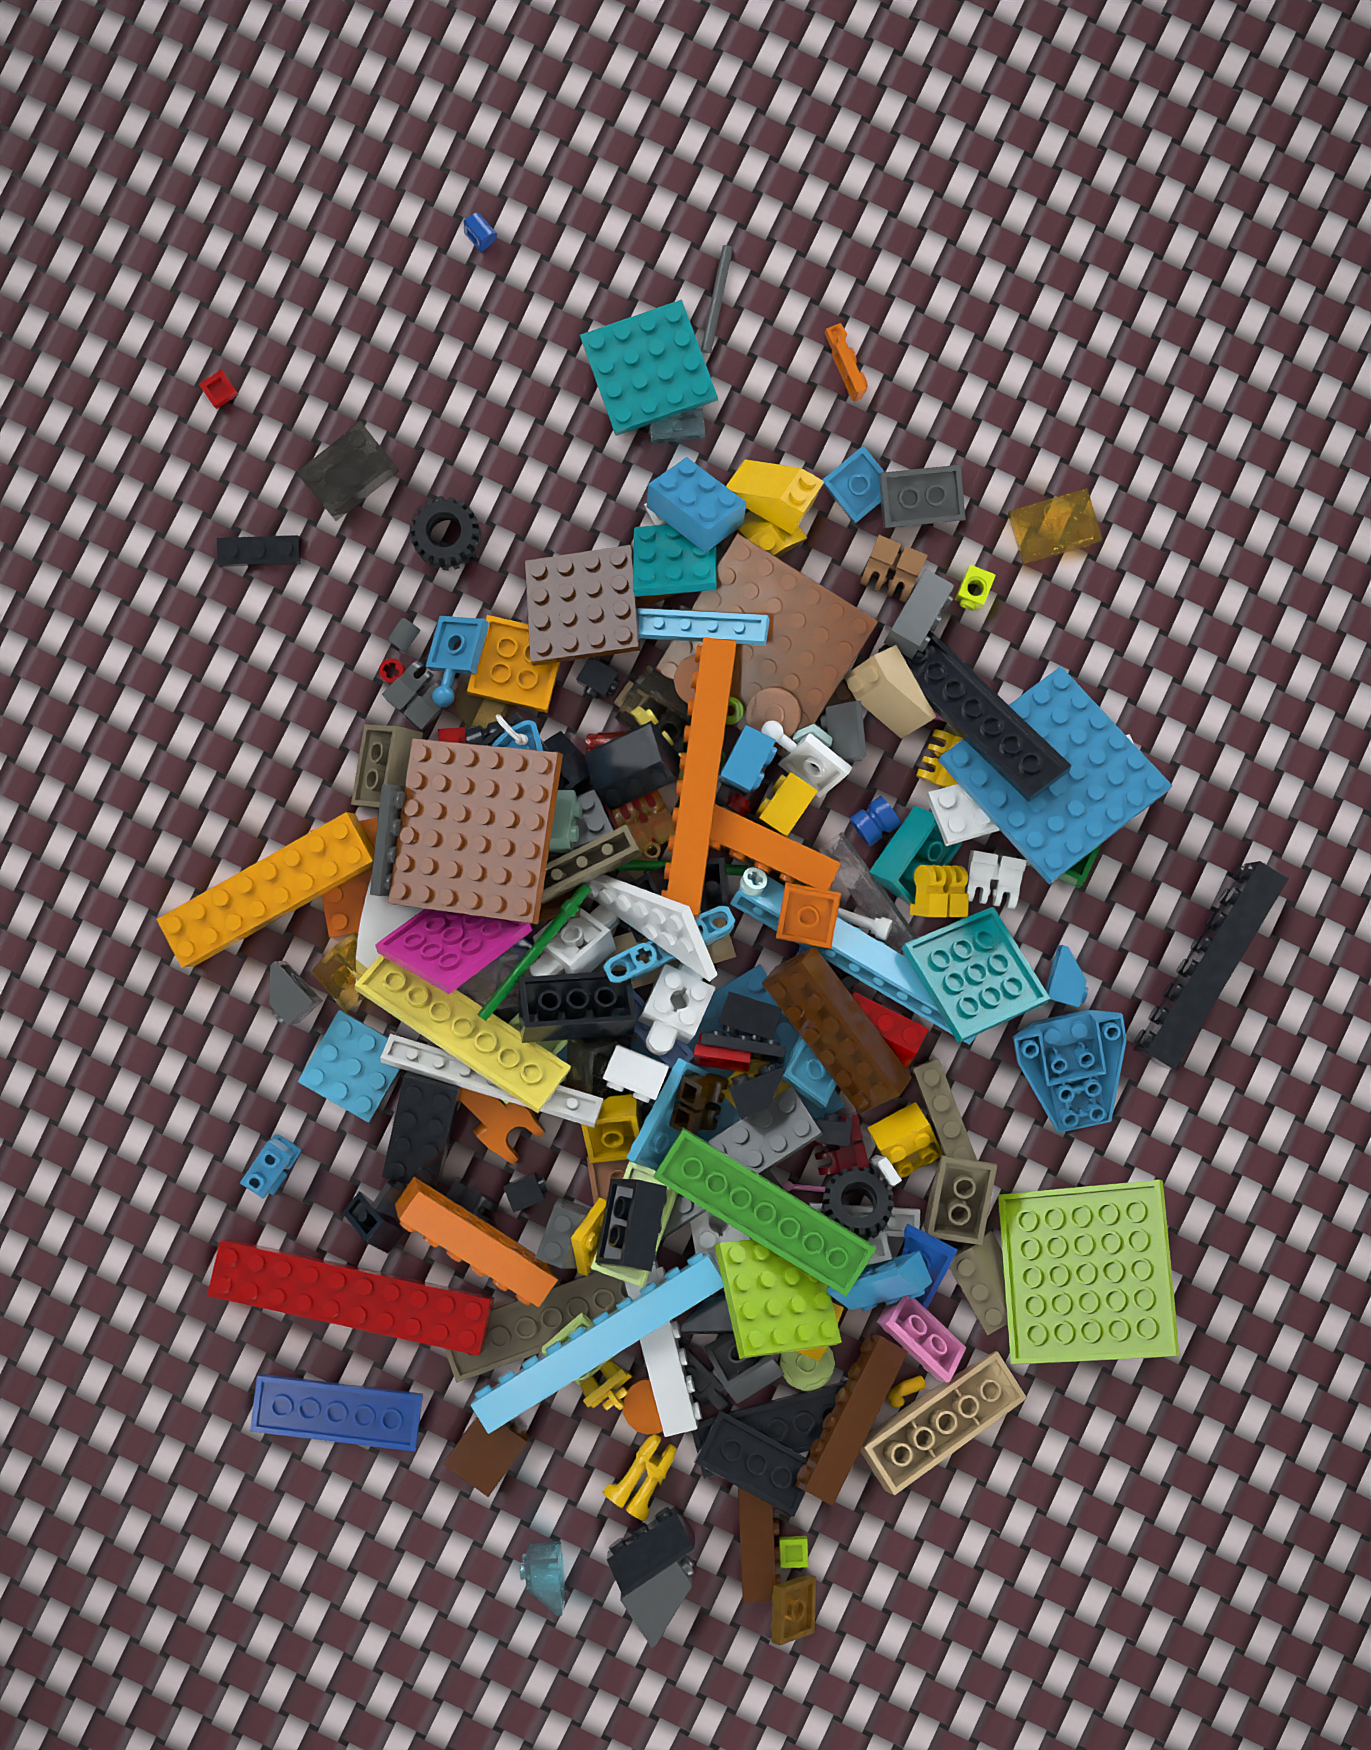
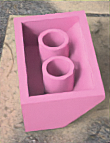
M907 1295L901 1297V1300L886 1305L877 1323L937 1380L946 1383L951 1381L966 1347L915 1298L909 1299Z

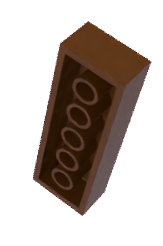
M813 946L774 967L762 982L763 986L858 1113H863L900 1096L912 1076L817 948Z

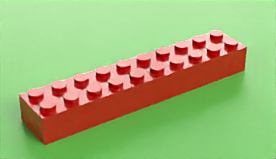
M232 1239L220 1240L207 1293L209 1297L477 1356L483 1353L495 1297Z

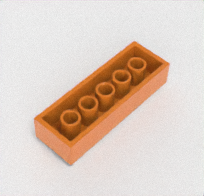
M716 804L714 806L710 848L718 852L724 848L730 851L729 855L731 858L744 864L746 860L754 862V867L761 869L767 875H770L771 871L779 874L780 881L784 883H798L802 886L830 891L841 868L840 862Z
M413 1177L395 1203L397 1216L400 1220L399 1224L411 1233H414L415 1230L424 1235L423 1239L435 1248L438 1245L448 1250L446 1253L457 1262L464 1260L469 1263V1268L481 1277L485 1274L494 1279L492 1282L501 1290H512L516 1293L515 1297L525 1305L529 1306L532 1303L540 1307L558 1281L551 1264L535 1259L536 1254L416 1177Z

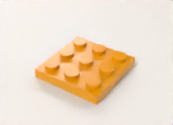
M487 615L486 621L489 622V627L476 675L471 674L467 694L548 713L560 662L533 666L530 660L529 624Z

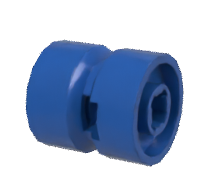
M879 796L868 805V811L861 809L849 818L857 833L869 847L882 839L883 831L891 832L901 825L898 816L882 796Z

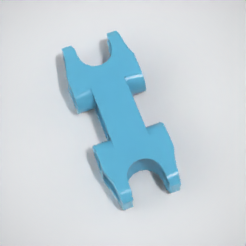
M726 906L713 908L700 914L699 919H695L705 946L729 935L735 923L729 907ZM716 918H723L727 925L717 928L712 924V921ZM650 940L610 958L604 965V970L610 982L621 983L630 978L631 982L677 958L665 953L660 946ZM643 954L649 957V962L646 964L642 960L640 961V956ZM619 965L626 967L627 972L623 976L616 977L611 973Z

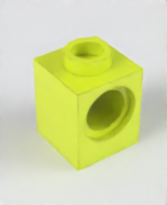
M970 565L966 570L955 600L959 601V605L965 609L975 611V608L980 610L986 601L996 575ZM968 585H978L981 594L979 596L971 595L968 592Z

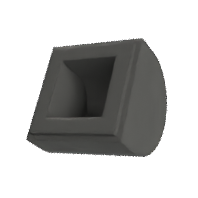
M403 617L389 635L388 641L406 653L421 630Z

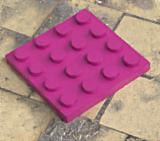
M423 909L376 943L375 947L378 954L445 993L450 994L519 942L532 929L530 923Z

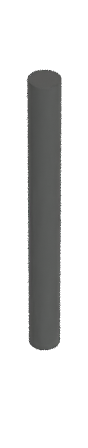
M729 245L722 246L701 352L710 354L712 352L733 247Z

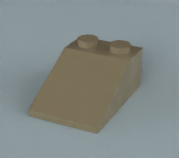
M941 1155L928 1199L923 1225L925 1232L934 1238L982 1245L997 1164Z

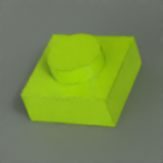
M807 1536L779 1537L780 1567H808Z

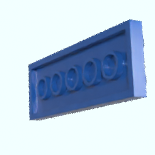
M258 1374L250 1431L415 1452L417 1449L423 1393Z

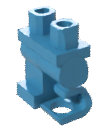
M275 1134L261 1150L240 1184L262 1199L268 1193L275 1195L288 1176L284 1169L289 1170L301 1153V1148L283 1136Z

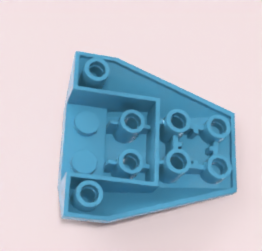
M1095 1010L1078 1011L1033 1021L1013 1036L1017 1063L1057 1133L1112 1121L1127 1041L1123 1015L1121 1013Z

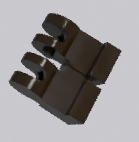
M708 1073L705 1076H700L699 1074L682 1075L676 1097L681 1102H675L669 1126L679 1132L685 1128L695 1135L700 1130H715L718 1123L715 1116L720 1115L721 1107L716 1103L724 1101L725 1095L721 1091L727 1089L729 1080L712 1073Z

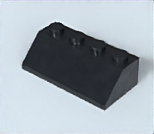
M627 970L611 971L616 977L623 976L627 972ZM606 972L518 977V1009L522 1043L633 1035L637 1015L631 978L621 983L610 982Z

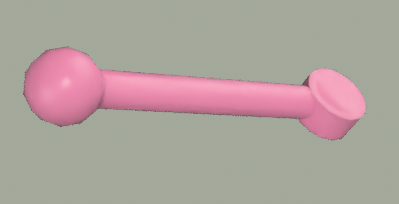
M785 1181L782 1184L783 1190L787 1192L792 1189L825 1192L826 1188L792 1184L790 1181Z

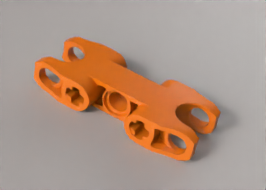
M462 1087L459 1101L481 1121L473 1130L474 1134L489 1150L497 1153L512 1165L520 1158L508 1141V1135L512 1128L518 1126L525 1127L538 1138L546 1132L531 1108L512 1102L505 1104L501 1099Z

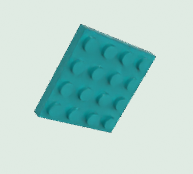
M682 299L580 335L615 436L718 401L717 393Z
M994 907L905 943L901 948L958 1043L1042 1006L1050 1000L1046 990Z

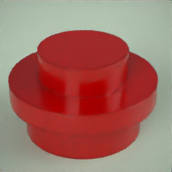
M738 793L735 797L729 794L727 797L729 800L725 804L729 809L742 817L746 813L749 814L751 812V809L748 807L750 802Z

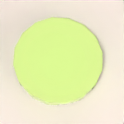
M829 1346L820 1362L794 1351L781 1353L779 1361L784 1373L783 1377L788 1384L803 1391L816 1390L828 1383L835 1366L833 1352Z

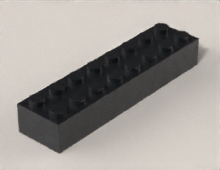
M1261 861L1245 863L1244 866L1240 865L1236 869L1232 877L1235 881L1230 889L1226 888L1218 900L1221 903L1216 913L1212 912L1206 919L1204 926L1207 928L1202 936L1198 935L1190 947L1193 951L1189 958L1183 959L1176 970L1178 973L1174 983L1170 982L1166 986L1162 994L1165 997L1160 1006L1153 1008L1148 1017V1020H1150L1146 1030L1142 1029L1135 1038L1134 1043L1137 1045L1134 1051L1163 1068L1176 1069L1289 880L1288 877Z

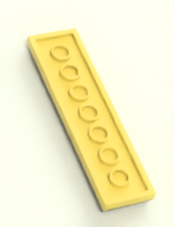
M379 955L355 984L356 991L537 1113H539L570 1072V1065L536 1042L522 1043L521 1032L494 1014H491L487 1021H484L477 1015L483 1007L455 989L450 994H447L382 955Z

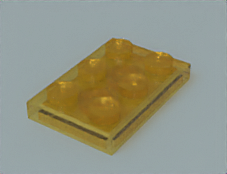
M1088 489L1008 512L1023 565L1100 543L1103 540Z

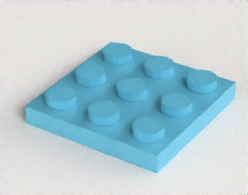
M339 1010L298 1082L369 1123L401 1069L381 1063L380 1057L389 1037Z

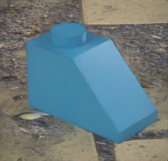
M1058 945L1045 990L1050 1000L1073 1007H1080V1003H1085L1089 989L1085 987L1087 980L1069 947Z

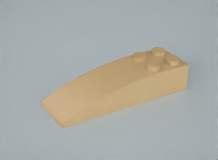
M994 1351L954 1375L948 1383L943 1382L870 1432L860 1452L884 1490L895 1496L1018 1406L1027 1397L998 1351Z

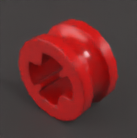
M392 658L384 660L379 666V674L388 684H392L405 672L404 666L398 660ZM392 664L396 665L395 669L399 671L398 675L388 678L389 674L385 672V669L388 666L391 668Z

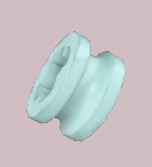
M749 868L740 879V888L747 895L757 896L766 886L767 876L761 869ZM750 878H753L757 885H753Z

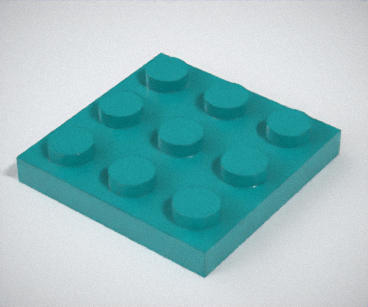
M669 524L634 527L633 592L635 597L717 590L716 545L705 553Z

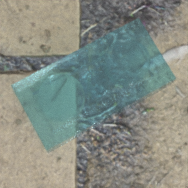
M703 408L687 410L669 416L664 420L649 423L652 444L705 438Z

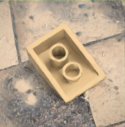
M897 645L873 655L844 675V679L857 701L861 700L862 706L901 739L936 718Z

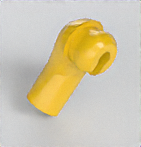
M921 1375L910 1378L890 1389L887 1399L890 1400L891 1407L903 1406L905 1403L903 1396L925 1389L924 1378Z

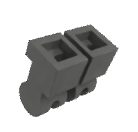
M415 661L400 678H397L382 693V696L402 715L404 714L421 732L425 733L431 726L430 724L446 707L437 706L432 698L433 691L441 686L440 680L429 686L423 697L418 695L421 690L429 685L434 674L427 671L421 678L416 679L424 665L419 661Z

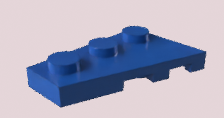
M907 1223L904 1230L905 1243L902 1255L917 1251L921 1252L932 1283L924 1289L925 1293L915 1299L927 1309L951 1265L957 1249Z

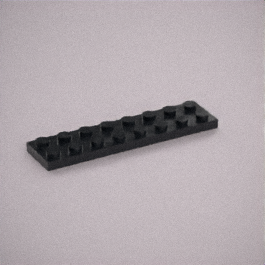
M929 630L926 635L931 639L923 652L917 650L912 659L902 654L931 708L1028 802L1070 771L1072 765L932 631ZM885 644L878 649V653L890 648V646Z

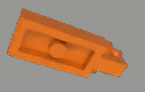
M841 323L826 328L824 333L832 349L831 355L851 400L853 402L863 398L868 384L864 373L859 372L856 366L857 358L854 350L849 348L845 341L847 332Z

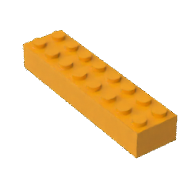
M346 812L156 920L181 968L194 967L373 867L375 850L356 814Z

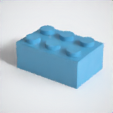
M688 457L648 484L647 508L705 553L744 524L746 502Z
M745 725L719 774L718 782L743 795L750 791L754 792L758 789L765 775L760 772L762 767L766 768L776 754L777 748L773 747L776 740Z

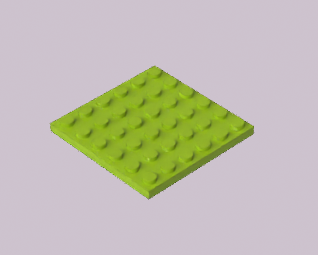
M1162 1180L998 1195L1011 1364L1180 1356Z

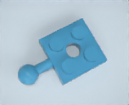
M439 616L426 667L431 671L444 672L441 686L437 687L432 695L433 701L437 706L448 707L453 703L454 692L451 687L455 673L476 675L489 627V622L486 620ZM461 640L460 647L454 650L455 643Z

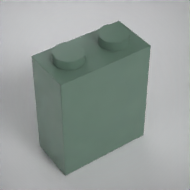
M558 790L549 853L572 852L574 842H578L579 828L577 818L582 817V802L577 800L575 790Z

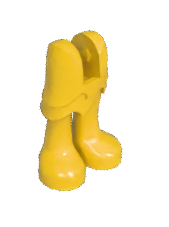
M657 1434L649 1436L639 1448V1451L636 1453V1459L619 1484H608L602 1491L610 1501L623 1508L636 1483L646 1469L648 1476L636 1495L625 1507L629 1514L642 1521H646L649 1517L648 1502L657 1484L659 1483L661 1486L677 1450L674 1445L669 1444L659 1459L655 1457L653 1453L661 1441V1437Z

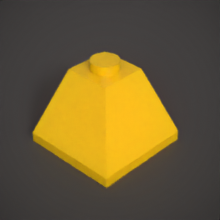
M752 511L745 514L744 524L737 529L740 535L777 558L807 539L800 526L791 535Z

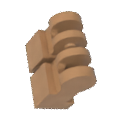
M878 535L860 584L867 586L871 575H877L878 580L874 590L879 592L881 586L887 581L885 576L888 569L896 573L893 580H889V589L886 595L892 597L896 586L901 585L903 591L899 600L906 603L928 555L907 546L904 547L901 554H898L901 546L900 543Z

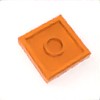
M786 882L776 938L831 949L841 893Z

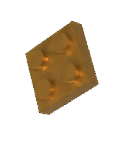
M806 1574L774 1585L772 1594L771 1643L781 1646L814 1633L816 1576Z

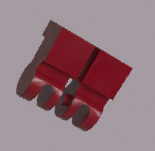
M857 1112L841 1116V1120H846L847 1115L853 1116L849 1146L839 1145V1148H825L821 1152L815 1153L816 1160L832 1159L830 1164L818 1167L819 1175L838 1173L845 1168L851 1170L852 1166H858V1169L869 1167L864 1141H855L863 1139ZM816 1139L812 1141V1146H829L826 1143L816 1142Z

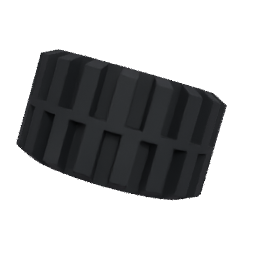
M443 496L437 497L435 502L432 499L427 500L426 503L428 505L424 508L420 505L417 509L418 515L413 514L411 519L413 526L410 525V533L412 534L410 538L421 558L436 569L441 567L442 570L449 571V567H453L456 570L460 568V564L464 563L467 565L470 563L469 558L471 556L475 558L477 554L476 549L481 545L480 536H482L479 523L470 507L468 508L461 500L457 502L453 497L445 500ZM445 520L457 522L461 527V535L455 544L449 547H438L432 543L431 532L438 523Z
M852 1166L851 1171L845 1168L840 1171V1175L835 1174L831 1178V1182H828L822 1199L821 1213L868 1242L870 1237L876 1238L880 1231L883 1232L894 1206V1201H892L893 1193L892 1189H887L889 1183L886 1179L883 1181L879 1179L881 1174L875 1171L874 1175L869 1173L870 1168L864 1167L863 1171H859L858 1166ZM852 1192L861 1193L871 1201L873 1212L865 1217H854L844 1210L841 1204L842 1197Z

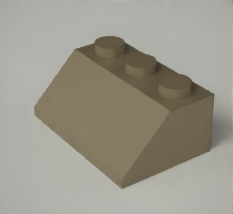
M364 724L351 805L379 809L382 784H406L412 738L422 739L423 732L399 726Z
M989 1230L984 1233L982 1245L966 1243L958 1247L957 1253L949 1266L979 1324L987 1335L1008 1324L1003 1252L994 1234Z

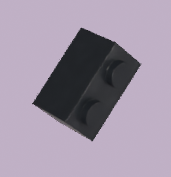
M728 991L719 1024L724 1025L722 1029L724 1031L738 1035L741 1030L750 1033L749 1037L755 1041L765 1043L766 1039H773L782 1010L780 1007Z

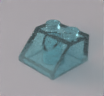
M562 1542L528 1544L527 1552L522 1554V1562H520V1579L526 1580V1590L556 1616L563 1615L566 1599Z

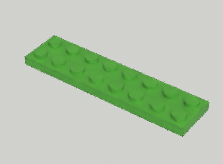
M685 1128L681 1130L653 1175V1178L844 1296L848 1295L876 1251V1247Z

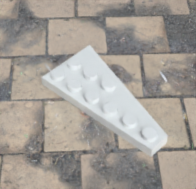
M601 875L585 883L592 889L587 895L588 897L608 909L649 940L656 943L709 982L717 976L689 906L606 875Z

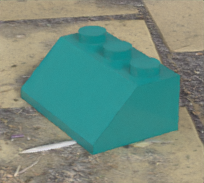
M914 806L869 873L881 886L908 905L915 904L916 885L914 882V872L916 868L920 865H948L963 843L958 842L946 846L933 813Z

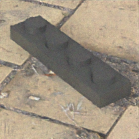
M382 784L370 895L389 896L393 864H395L398 848L396 847L397 837L400 835L402 820H400L401 811L407 798L404 792L405 785Z

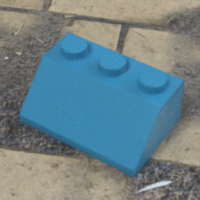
M917 1251L865 1266L847 1296L842 1295L831 1287L826 1289L829 1295L848 1309L862 1308V1311H867L876 1307L877 1303L880 1302L890 1305L901 1300L903 1296L908 1295L909 1299L921 1296L925 1293L924 1289L932 1283L921 1252Z

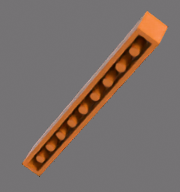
M703 637L702 646L697 645L695 662L700 663L698 672H693L691 688L696 689L695 699H689L687 715L692 716L691 726H685L683 742L688 743L687 753H681L680 769L684 770L683 780L677 781L676 797H680L679 808L674 807L672 824H677L675 835H670L668 851L673 852L671 863L666 862L664 879H669L668 889L662 890L661 896L689 906L694 919H699L736 655V641Z

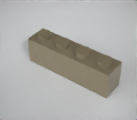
M626 824L547 863L541 902L545 904L581 886L582 883L585 884L642 856L643 853L628 825Z
M932 1058L911 1066V1073L943 1156L977 1161L940 1060Z

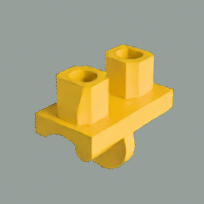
M609 1360L600 1368L607 1378L604 1384L600 1386L594 1376L587 1378L580 1384L586 1397L583 1402L587 1407L592 1406L595 1408L607 1397L609 1399L602 1404L605 1410H609L613 1405L619 1410L625 1407L622 1398L628 1394V1391L624 1386L616 1392V1390L633 1376L628 1370L622 1369L614 1360Z

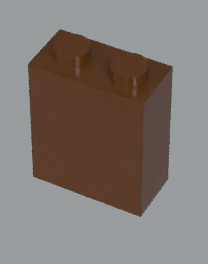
M476 1415L447 1456L443 1465L489 1497L527 1444L529 1435L526 1433L527 1429L516 1421L513 1423L508 1421L488 1434Z

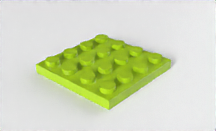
M753 1239L723 1242L715 1245L739 1359L826 1347L842 1342L831 1295L828 1294L826 1289L828 1285Z

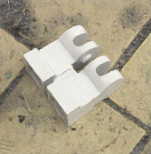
M970 850L967 870L968 882L965 886V893L969 894L968 901H973L975 890L979 887V903L986 904L991 893L990 881L993 879L997 880L995 889L992 892L993 906H1000L1002 895L1006 892V908L1015 909L1027 860Z

